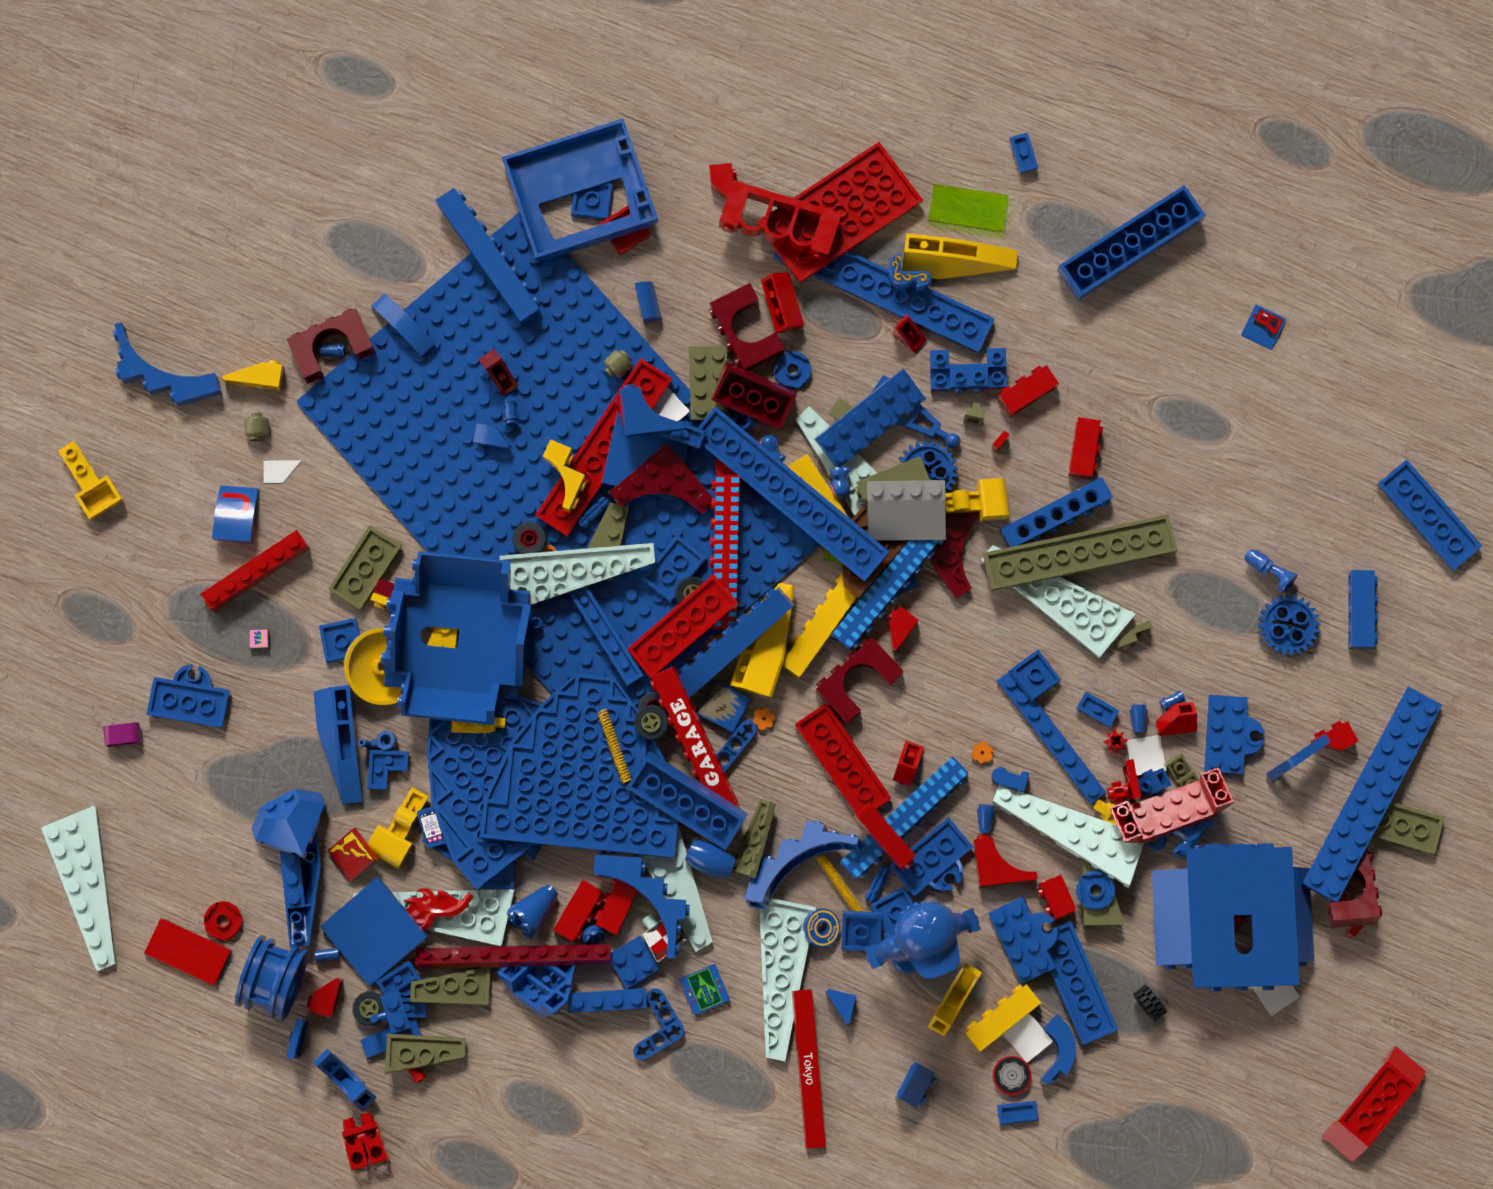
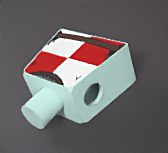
M650 914L642 920L649 929L643 936L656 961L659 963L667 956L668 937L663 921L657 922L653 915ZM683 934L676 935V943H680L679 946L687 941Z

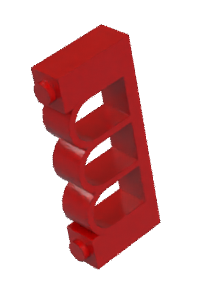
M733 180L719 220V227L728 233H737L739 228L743 234L751 237L759 236L763 233L766 240L772 244L779 245L789 241V245L798 252L810 251V256L816 260L823 261L828 260L842 213ZM748 199L768 205L763 222L755 227L746 225L742 220ZM773 207L794 213L790 227L784 234H774L768 229L767 225ZM798 215L819 220L815 236L809 242H799L793 236Z

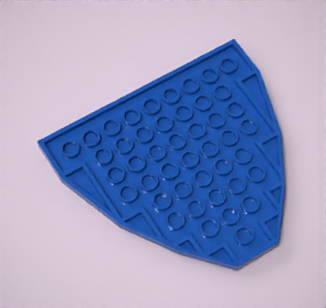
M576 673L540 705L510 742L484 798L480 838L664 858L675 857L678 820L627 789L630 781L624 784L621 782L620 773L617 770L618 767H616L608 741H606L607 738H605L606 735H604L605 733L601 726L602 724H600L598 712L608 709L602 713L609 712L605 715L610 717L611 726H614L612 729H615L612 732H616L613 735H617L614 738H618L617 740L621 747L619 749L622 750L620 752H623L621 755H624L619 759L625 758L622 761H626L623 764H627L621 768L628 767L629 775H631L627 779L633 778L649 752L664 760L655 740L645 739L636 731L634 719L638 709L614 677Z
M519 696L518 700L499 698L496 718H505L506 725L505 728H495V732H490V734L452 733V721L429 719L427 759L432 806L452 861L476 891L536 845L480 838L484 798L510 742L542 704Z

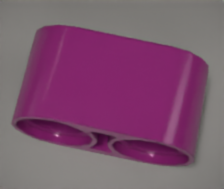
M138 722L103 727L105 747L141 743L140 724Z

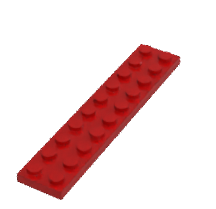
M640 358L620 390L624 389L625 385L635 384V387H641L644 400L653 410L673 379ZM619 391L573 458L571 464L568 465V468L584 474L585 481H587L584 491H580L577 496L579 498L577 507L575 509L572 508L570 513L563 510L565 483L561 476L535 514L537 518L568 537L603 485L601 482L617 415L614 400L617 395L620 396Z

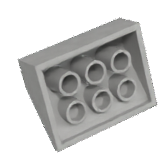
M945 480L867 481L868 534L876 541L946 540Z

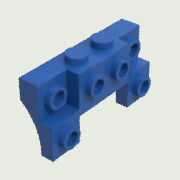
M987 348V363L949 364V350H930V391H954V393L960 394L965 393V390H973V393H982L984 390L1007 387L1006 348Z

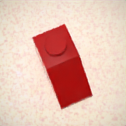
M901 606L898 610L894 608L888 616L890 619L888 626L892 651L895 653L919 621V619Z
M905 741L892 779L893 781L911 787L924 746Z
M335 978L314 991L313 995L308 997V1012L334 1017L343 979Z

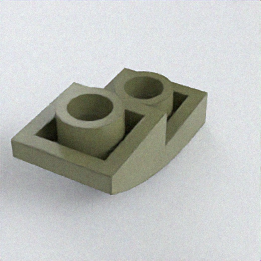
M1151 620L1138 625L1128 632L1116 646L1117 649L1123 648L1125 651L1133 648L1134 644L1138 641L1137 634L1139 637L1150 633L1149 630L1153 628Z
M1181 753L1164 763L1179 787L1199 780Z

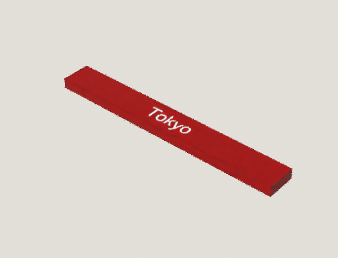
M812 989L792 991L805 1148L826 1147Z

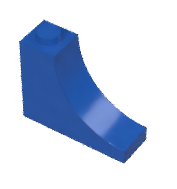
M635 384L625 385L624 389L619 391L625 437L682 431L684 429V421L669 420L656 414L644 400L641 387H635Z

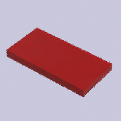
M160 918L144 954L215 986L232 950Z

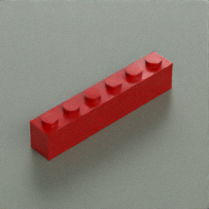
M295 530L200 594L209 608L215 613L308 551L310 547L299 531Z

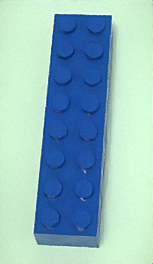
M1183 185L1060 264L1057 272L1076 300L1080 301L1203 222L1206 215L1187 187Z

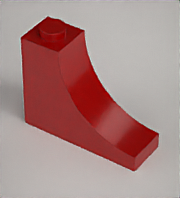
M979 835L977 839L973 840L978 887L1035 881L1038 879L1037 871H1023L1008 864L997 851L993 837L989 838L988 835Z

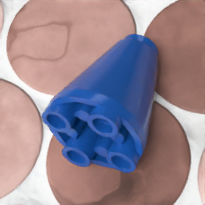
M547 884L545 887H541L507 910V915L510 917L508 922L515 928L517 926L523 930L522 933L528 939L536 937L556 901L557 891Z

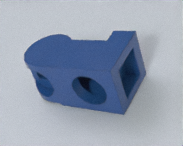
M1003 767L994 769L991 774L994 784H1000L1020 792H1024L1029 777L1028 772L1022 771L1020 775L1008 772Z

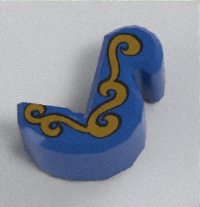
M901 253L894 255L889 262L888 278L894 288L908 290L916 285L917 292H924L929 289L932 278L927 271H901Z

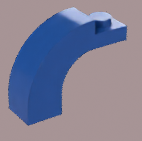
M1055 1014L1043 1027L1044 1031L1055 1041L1057 1046L1055 1062L1040 1078L1045 1085L1049 1082L1053 1084L1059 1077L1057 1074L1059 1071L1063 1075H1067L1072 1068L1076 1055L1074 1035L1067 1023L1058 1014Z
M328 1048L313 1062L360 1110L364 1111L377 1098L355 1072Z

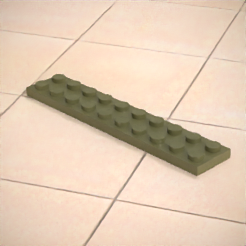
M1167 514L983 553V559L991 590L995 591L1176 553L1178 549Z

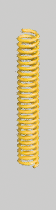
M604 709L598 712L597 715H599L598 718H600V724H602L604 735H606V741H608L616 767H618L617 770H619L621 782L624 784L632 778L627 779L631 777L627 769L628 767L621 768L627 764H623L626 762L622 761L625 758L619 759L624 755H621L623 752H620L622 750L619 749L621 747L619 746L618 738H614L617 735H613L616 732H612L615 729H612L614 726H611L610 717L605 715L609 712L602 713L608 709Z
M826 854L817 857V862L823 867L824 872H827L826 875L830 877L831 882H834L833 885L839 890L840 895H843L842 898L846 900L847 905H850L849 908L852 911H861L863 907L859 905L858 900H855L856 897L850 892L849 887H846L847 884L843 882L842 877H839L840 874L835 872L836 869H834L833 864H830L831 861L827 859V856L824 857Z

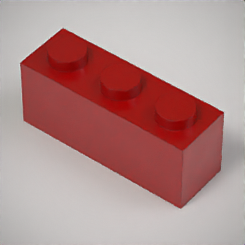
M789 272L772 273L763 278L761 284L776 333L794 332L805 326Z
M1047 365L1036 367L1031 371L1032 374L1027 378L1022 376L1015 381L1016 385L1011 388L1007 386L1000 391L998 400L1010 418L1058 387L1059 382Z
M1077 418L1068 476L1091 479L1093 474L1096 475L1098 463L1094 462L1095 456H1099L1100 445H1097L1098 437L1101 438L1103 433V426H1100L1101 420Z
M582 879L553 930L572 942H575L576 939L580 940L585 931L582 929L586 922L590 923L595 914L592 912L595 906L599 907L604 899L603 891Z
M613 879L611 882L613 889L611 893H606L603 899L605 906L603 910H598L594 920L597 921V926L618 935L638 890L622 881Z

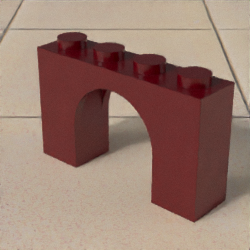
M751 283L710 302V309H708L713 320L716 319L719 324L717 329L720 335H725L728 341L725 343L730 353L733 352L736 357L734 359L736 366L747 371L783 354L785 351L776 332L752 343L744 342L734 334L732 330L734 318L739 313L759 304V298Z
M356 308L347 309L337 317H330L325 322L319 325H312L308 330L294 333L290 338L286 339L301 375L307 384L325 377L317 360L316 352L320 342L330 335H342L348 338L359 361L376 354L369 334Z
M874 638L871 640L865 639L859 645L861 649L856 653L852 651L845 657L846 662L842 666L836 665L830 671L832 673L827 679L823 677L816 684L817 688L815 691L846 725L861 712V709L846 694L843 686L844 677L851 669L859 666L871 668L888 686L893 684L904 673Z
M1368 848L1364 851L1352 874L1362 884L1363 894L1352 901L1331 902L1329 904L1328 916L1331 928L1378 924L1380 917H1382V907L1377 902L1379 891L1374 886V881L1376 880L1375 870L1371 869L1370 864L1372 863L1371 851L1368 852Z

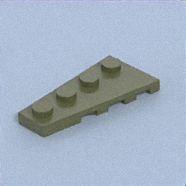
M615 503L609 504L588 548L621 546L629 506L623 505L620 507ZM611 577V578H608V579H605V580L613 581V580H614V577Z
M760 799L736 855L732 871L756 879L776 807L775 803Z
M490 967L413 981L410 986V1002L488 1006Z
M387 1034L385 1074L464 1059L466 1038Z

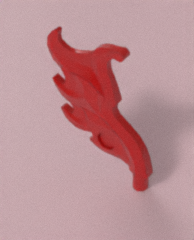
M421 888L417 892L423 893L422 897H409L404 902H409V907L406 910L424 931L434 924L436 917H452L463 912L470 906L469 903L474 898V895L468 892L463 899L458 900L443 890H438V895L436 896L430 889ZM420 945L416 946L415 949L418 950Z

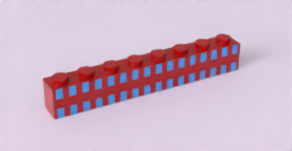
M716 475L715 480H712L711 490L715 491V499H711V510H715V518H711V529H714V537L710 538V548L714 549V556H710V568H713V574L720 579L737 600L739 475ZM737 606L714 625L712 630H725L728 626L733 628L736 625Z

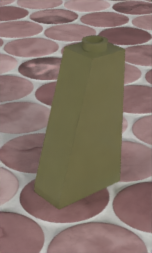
M921 456L859 480L856 482L858 486L854 488L858 498L862 497L864 501H867V481H922L930 479Z
M1081 858V877L1091 871H1103L1092 867L1091 863ZM1092 885L1090 892L1092 895L1098 896L1101 893V889L1098 885ZM1115 896L1112 902L1103 909L1091 910L1082 905V926L1123 925V918Z

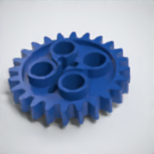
M924 440L922 446L916 442V448L909 445L910 452L903 451L905 458L899 457V461L902 463L921 456L925 468L930 469L935 463L941 461L940 465L931 469L928 476L930 480H945V490L951 492L952 489L949 485L956 484L952 478L958 477V474L953 473L958 470V467L953 466L957 460L950 459L953 453H946L948 447L940 449V442L937 446H934L933 440L930 442V445H927ZM926 454H931L934 456L935 460L933 462H927L924 459V456ZM942 469L946 475L940 478L936 476L935 471Z
M1289 594L1285 595V599L1279 595L1277 597L1278 601L1272 598L1270 600L1272 605L1266 603L1264 606L1267 610L1262 609L1260 611L1264 617L1257 619L1262 622L1257 628L1263 629L1258 635L1265 636L1262 643L1268 641L1267 648L1275 647L1274 653L1281 650V656L1286 651H1288L1289 657L1293 655V651H1295L1296 655L1300 654V649L1306 652V645L1312 647L1313 643L1311 640L1316 641L1318 639L1314 634L1320 632L1319 629L1315 628L1321 624L1315 621L1319 615H1313L1316 608L1309 609L1311 602L1309 601L1304 604V597L1298 601L1296 594L1292 599H1290ZM1278 609L1285 611V618L1278 617ZM1300 613L1304 616L1305 620L1303 623L1296 620V614ZM1272 620H1275L1283 624H1274L1272 623ZM1290 621V625L1305 627V630H1302L1297 627H1291L1290 629H1287L1288 626L1285 625V623ZM1274 628H1279L1282 631L1281 637L1274 635ZM1293 632L1300 634V641H1295L1292 638Z

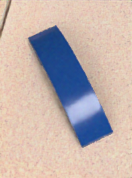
M385 293L371 306L421 357L436 345L420 326Z

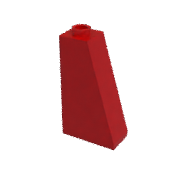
M870 802L855 814L854 819L900 870L904 867L907 870L915 863L913 859L916 855Z

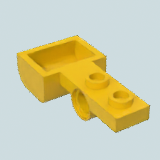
M75 441L58 450L82 491L74 496L89 520H93L123 501L121 494L108 475L100 480L98 479L94 469Z
M1003 478L981 479L976 483V491L974 492L957 490L952 493H945L946 514L979 512L980 521L1009 519L1010 512L1006 480Z
M411 787L404 802L396 811L388 829L382 825L376 827L368 845L378 858L397 869L401 868L414 843L406 838L418 818L417 811L423 809L429 796Z

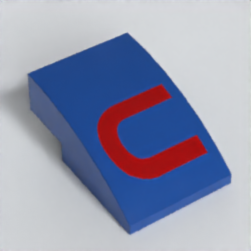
M220 485L212 533L214 541L253 543L259 488Z

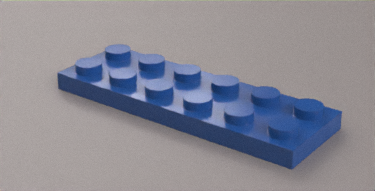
M902 368L815 437L814 440L835 468L842 467L926 398L905 369Z
M1407 459L1377 484L1452 571L1482 547L1480 542Z
M1070 921L1058 926L1059 938L1056 944L1049 949L1057 965V968L1050 970V973L1081 1045H1084L1117 1031L1118 1028L1073 924Z

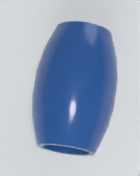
M700 840L692 841L685 857V861L699 872L723 879L729 877L736 861L723 848Z

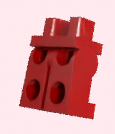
M371 1112L360 1115L363 1125L356 1127L353 1117L343 1120L344 1131H342L350 1168L353 1171L390 1159L379 1124L375 1121Z

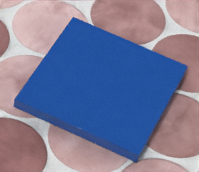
M617 411L601 483L617 486L666 443L685 463L688 445L656 434L625 437L624 427ZM649 494L674 501L677 500V497L672 495Z
M379 876L320 925L321 929L369 986L428 937Z

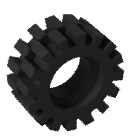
M1146 984L1133 993L1138 1004L1154 1022L1167 1013L1163 1003Z

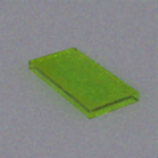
M934 184L928 221L1002 233L1008 195Z

